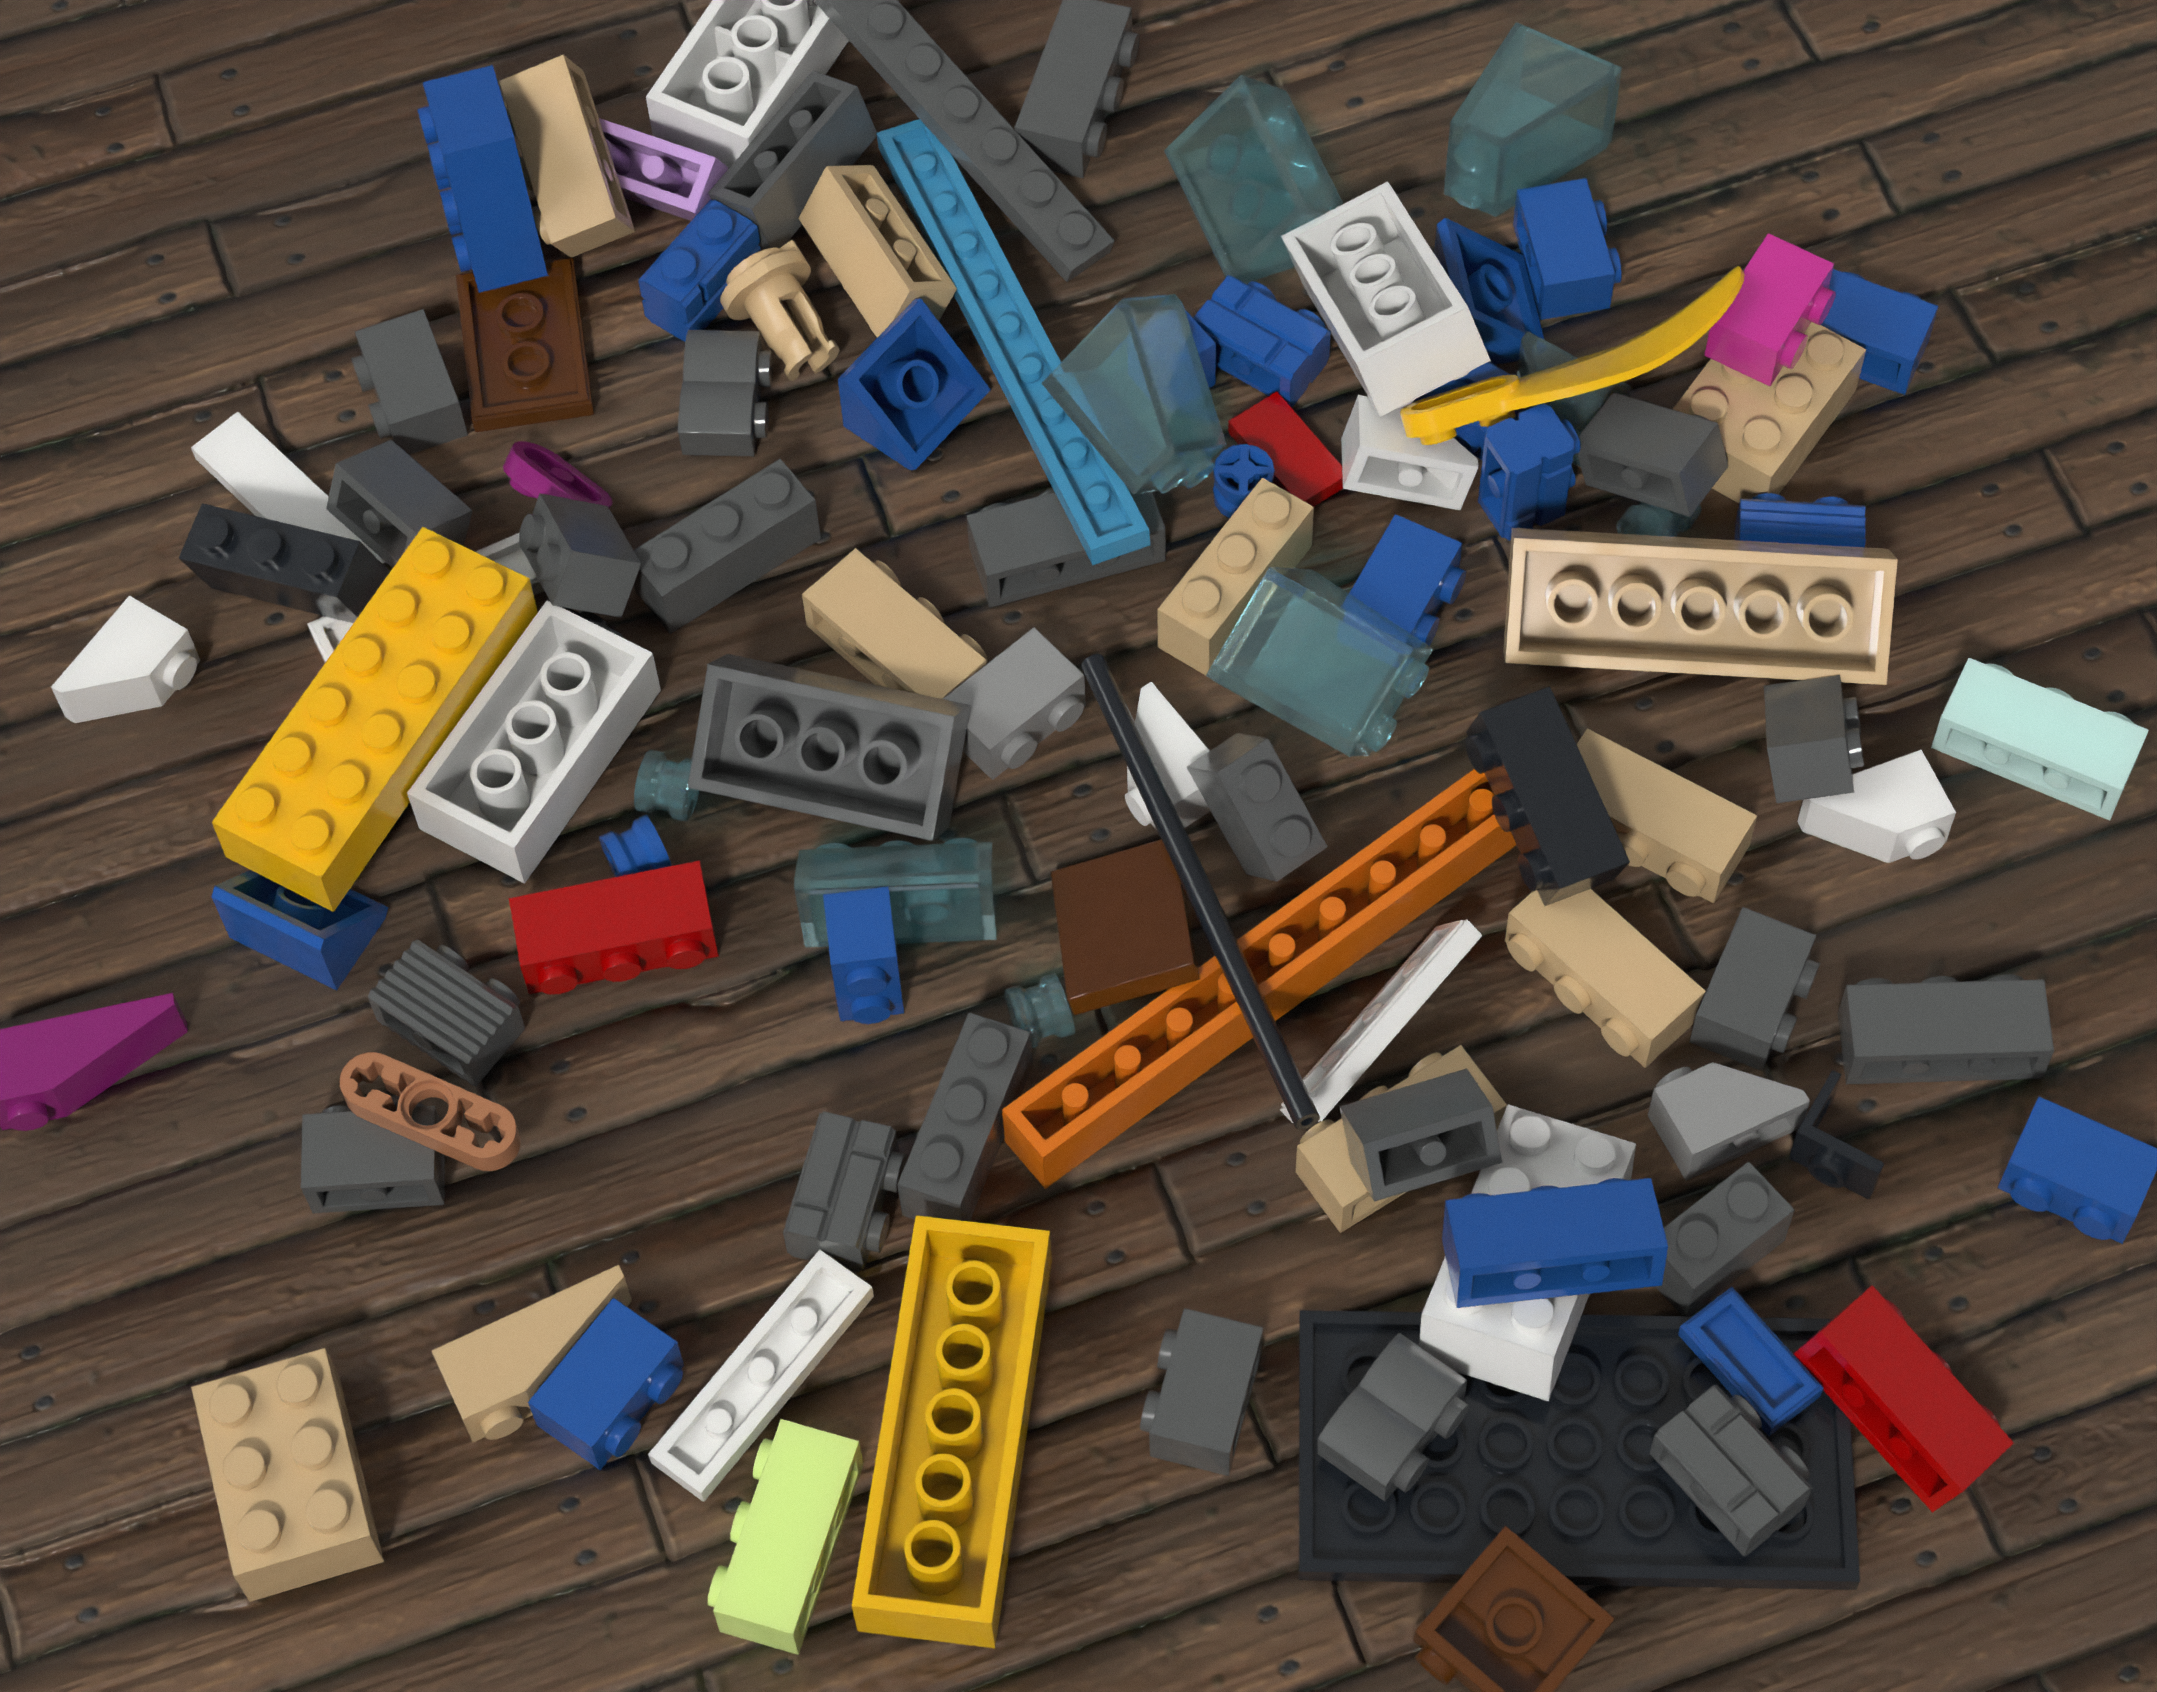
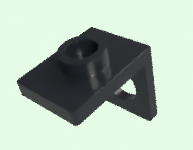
M1832 1070L1797 1131L1789 1159L1807 1167L1815 1179L1827 1186L1834 1188L1845 1187L1866 1199H1870L1876 1189L1884 1163L1818 1129L1834 1100L1842 1075Z

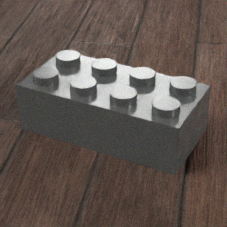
M726 654L707 664L687 788L933 841L947 830L950 825L971 705Z

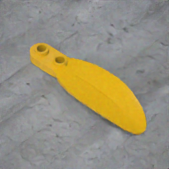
M1740 266L1735 267L1685 308L1655 327L1618 346L1520 378L1517 375L1496 376L1413 402L1400 410L1406 436L1409 438H1420L1422 445L1441 443L1457 435L1456 428L1476 421H1479L1480 426L1483 427L1492 426L1510 417L1514 418L1516 416L1514 410L1588 393L1647 373L1692 346L1723 316L1740 291L1745 274Z

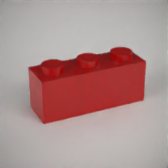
M700 860L509 898L520 968L529 994L539 992L550 995L562 994L573 990L579 984L604 979L611 982H623L637 977L644 971L664 967L688 969L701 964L705 959L719 957Z
M1873 1285L1844 1307L1793 1353L1824 1388L1823 1391L1932 1513L1967 1489L2014 1444L2009 1436L2000 1428L1995 1415L1987 1407L1979 1404L1953 1375L1949 1364L1939 1354L1929 1349L1906 1323L1899 1308L1891 1301L1885 1299Z

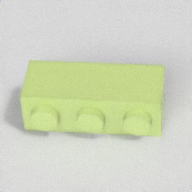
M780 1419L774 1439H763L753 1467V1478L758 1479L759 1482L752 1502L742 1501L733 1520L730 1540L737 1543L729 1567L719 1565L708 1594V1606L714 1607L713 1612L720 1632L799 1655L864 1465L859 1441Z

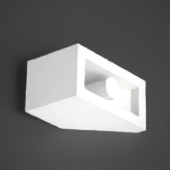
M1358 395L1341 438L1343 489L1461 510L1478 470V459L1454 438L1433 445H1422L1420 438H1409L1406 436L1400 415V410L1404 407L1397 408L1380 417L1369 397Z
M128 596L51 688L65 718L74 723L161 707L176 690H181L191 681L200 658L188 629L133 597Z
M1149 682L1140 690L1135 723L1185 828L1211 811L1187 769L1188 765L1210 750L1154 684ZM1127 767L1128 793L1125 794V801L1139 823L1143 826L1151 823L1156 829Z
M1918 750L1853 774L1854 793L1804 799L1797 821L1804 833L1883 862L1891 863L1910 856L1911 859H1921L1938 851L1948 838L1956 811L1923 751Z

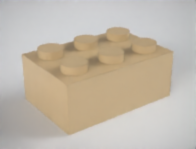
M1811 322L1804 333L1808 336V340L1797 364L1793 369L1783 366L1770 387L1710 359L1672 410L1689 415H1700L1718 423L1729 467L1712 489L1737 503L1740 502V498L1752 499L1756 495L1763 493L1779 495L1855 393L1866 349L1822 325Z
M325 1348L191 1387L233 1576L250 1602L384 1562L340 1377Z

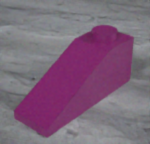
M174 994L159 995L0 1029L1 1129L35 1130L46 1125L49 1120L69 1116L188 1032L187 1021Z

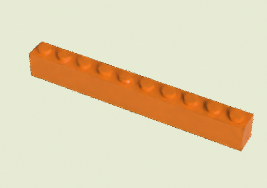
M1475 769L1470 771L1237 939L1275 1021L1517 845L1511 831H1503L1495 818L1492 808L1494 793L1485 773L1479 774ZM1216 956L1198 968L1199 980L1168 989L1002 1109L1006 1144L1045 1189L1253 1038Z

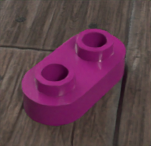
M518 441L512 445L504 462L503 470L511 478L509 483L516 491L537 499L539 493L611 508L613 501L605 490L551 450L525 441Z

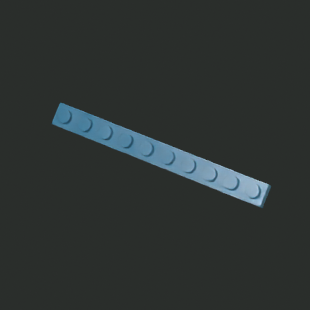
M920 119L877 132L879 151L930 250L956 286L957 290L954 293V297L1091 564L1095 565L1150 546V532L1145 520L952 154Z

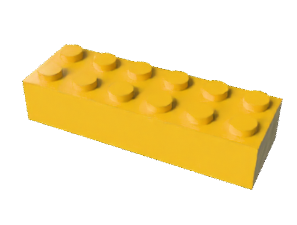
M422 527L213 819L212 825L226 858L334 912L410 803L407 795L409 789L538 612L530 578Z
M915 1216L852 1600V1610L858 1632L995 1648L1052 1266L1050 1231Z

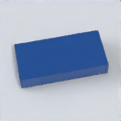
M1733 1287L1729 1288L1680 1326L1678 1335L1732 1396L1737 1394L1743 1397L1755 1409L1762 1422L1761 1428L1768 1436L1772 1435L1821 1397L1824 1388Z

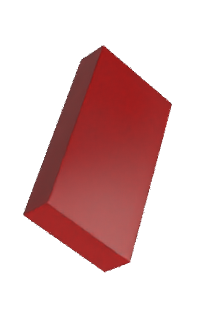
M1277 391L1228 421V433L1238 445L1248 444L1257 446L1267 452L1273 460L1275 470L1273 484L1313 507L1343 489L1342 465Z

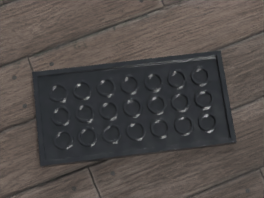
M1300 1310L1299 1580L1457 1583L1500 1531L1507 1526L1575 1585L1857 1590L1860 1583L1851 1423L1848 1417L1824 1391H1822L1821 1397L1772 1435L1768 1436L1762 1428L1759 1429L1776 1449H1779L1781 1446H1787L1801 1458L1810 1474L1807 1482L1813 1488L1806 1506L1801 1512L1779 1530L1774 1531L1767 1540L1747 1556H1743L1650 1455L1653 1439L1658 1430L1682 1410L1685 1411L1693 1401L1713 1385H1718L1729 1398L1732 1397L1731 1393L1678 1335L1680 1326L1693 1316L1581 1315L1549 1401L1457 1372L1467 1379L1463 1401L1469 1404V1409L1465 1417L1448 1439L1437 1434L1424 1449L1422 1454L1429 1458V1462L1413 1487L1406 1493L1397 1487L1389 1498L1383 1501L1317 1454L1318 1437L1338 1408L1360 1384L1375 1360L1398 1333H1401L1419 1346L1422 1312ZM1761 1318L1792 1354L1831 1320L1824 1318Z

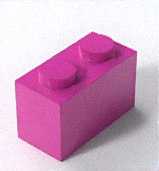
M1768 233L1743 271L1745 274L1744 282L1736 298L1723 316L1709 329L1704 356L1770 387L1783 366L1793 369L1797 364L1808 340V336L1804 333L1811 322L1821 325L1828 315L1836 296V292L1829 289L1834 263Z

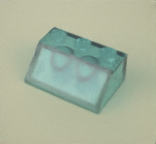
M1240 75L1164 150L1225 277L1231 275L1244 283L1294 268L1295 266L1281 236L1344 204L1287 91Z
M955 838L946 841L944 844L914 845L907 841L896 840L883 843L880 847L851 848L845 844L828 843L816 849L799 850L794 877V890L805 947L829 946L823 894L889 887L896 944L997 940L995 867L992 842H977L969 838Z

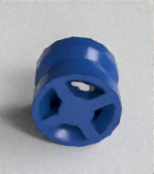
M1240 444L1225 449L1216 458L1213 468L1215 482L1213 498L1215 506L1221 514L1230 519L1261 478L1273 483L1275 470L1273 460L1267 452L1257 446Z
M647 815L635 819L631 829L620 834L609 831L599 836L601 847L615 877L672 866L660 836Z

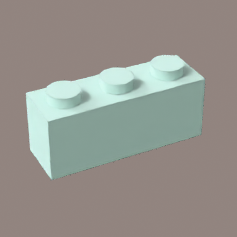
M1968 658L1940 718L1931 748L2110 821L2149 730L2134 724L2122 714L2110 711L2103 712L2078 702L2060 689L2043 688L2016 677L2008 669L2000 665L1984 664Z

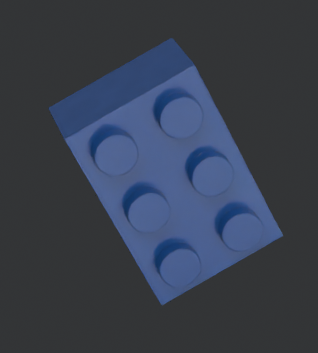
M493 65L422 82L428 106L418 108L417 111L426 144H429L427 147L438 190L450 188L440 191V196L450 235L462 233V235L451 237L460 271H473L479 293L548 276L514 134Z

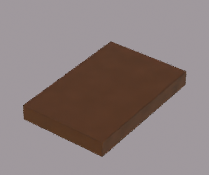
M573 258L546 261L545 265L548 276L480 293L478 292L473 272L456 274L471 415L475 433L594 415Z
M1162 840L1051 871L1067 1000L1074 1015L1200 979L1186 892Z

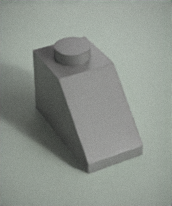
M1712 1062L1694 1071L1690 1067H1682L1664 1076L1653 1090L1648 1117L1687 1181L1798 1130L1805 1119L1810 1100L1804 1090Z

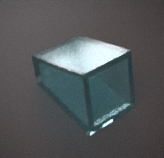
M1515 22L1450 122L1444 194L1454 198L1464 207L1479 209L1497 217L1515 205L1518 189L1548 185L1605 150L1612 140L1622 67Z
M1176 294L1121 299L1041 383L1134 495L1157 490L1160 493H1166L1174 487L1186 486L1189 489L1196 486L1213 471L1216 465L1212 459L1226 446L1184 305Z
M1269 567L1206 676L1349 757L1369 756L1372 751L1378 752L1394 733L1397 721L1392 717L1404 697L1411 698L1424 683L1429 672V667L1425 665V662L1433 648L1312 569Z

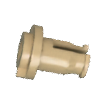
M794 240L789 241L781 248H767L744 259L729 273L726 280L727 286L720 298L721 305L731 319L746 320L751 318L770 350L782 359L786 366L784 372L790 381L798 378L800 375L798 370L806 361L813 372L817 374L830 365L840 351L834 340L829 341L820 316L802 289V286L809 278L811 268Z

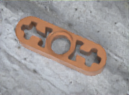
M377 1052L363 1053L352 1058L341 1072L340 1088L349 1109L356 1116L483 1171H495L509 1165L516 1158L520 1150L521 1138L513 1115L505 1107ZM378 1075H380L386 1089L390 1093L399 1096L397 1109L391 1095L379 1090H371L367 1097H364L359 1086L361 1081L373 1083ZM436 1097L448 1103L449 1108L446 1116L437 1124L424 1126L412 1119V1112L415 1106L426 1098ZM463 1113L468 1126L481 1133H489L493 1126H497L502 1138L500 1143L489 1140L483 1148H480L475 1134L461 1126Z

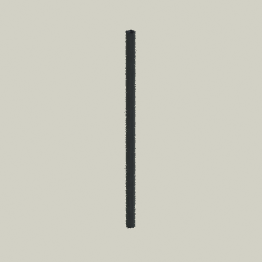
M1101 654L1091 655L1082 662L1081 668L1296 1129H1307L1319 1121L1320 1115L1105 657Z

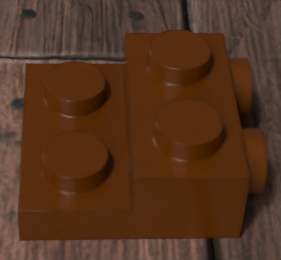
M1505 1526L1415 1630L1412 1641L1422 1648L1415 1656L1417 1662L1431 1676L1446 1686L1455 1677L1471 1692H1557L1569 1674L1612 1625L1615 1618Z

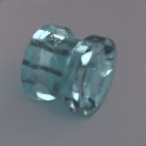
M649 750L642 760L636 779L634 791L635 810L651 814L655 810L660 809L668 811L673 819L687 822L694 811L700 791L687 788L692 759L685 758L680 762L670 761L663 752Z
M1055 973L1042 977L1037 986L1024 989L1017 985L1004 990L1013 1027L1031 1033L1032 1048L1037 1047L1042 1038L1053 1034L1059 1038L1075 1034L1070 1007L1062 985Z

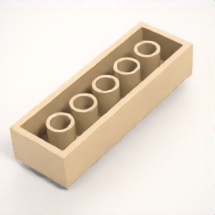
M1512 528L1503 647L1505 663L1807 680L1840 675L1841 682L1887 685L1898 559L1889 549Z

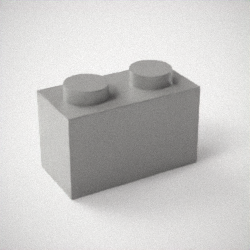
M1032 628L943 699L971 705L963 752L994 780L1007 768L1016 769L1023 765L1033 755L1037 744L1055 730L1058 732L1064 731L1078 720L1086 706L1085 677L1037 629Z

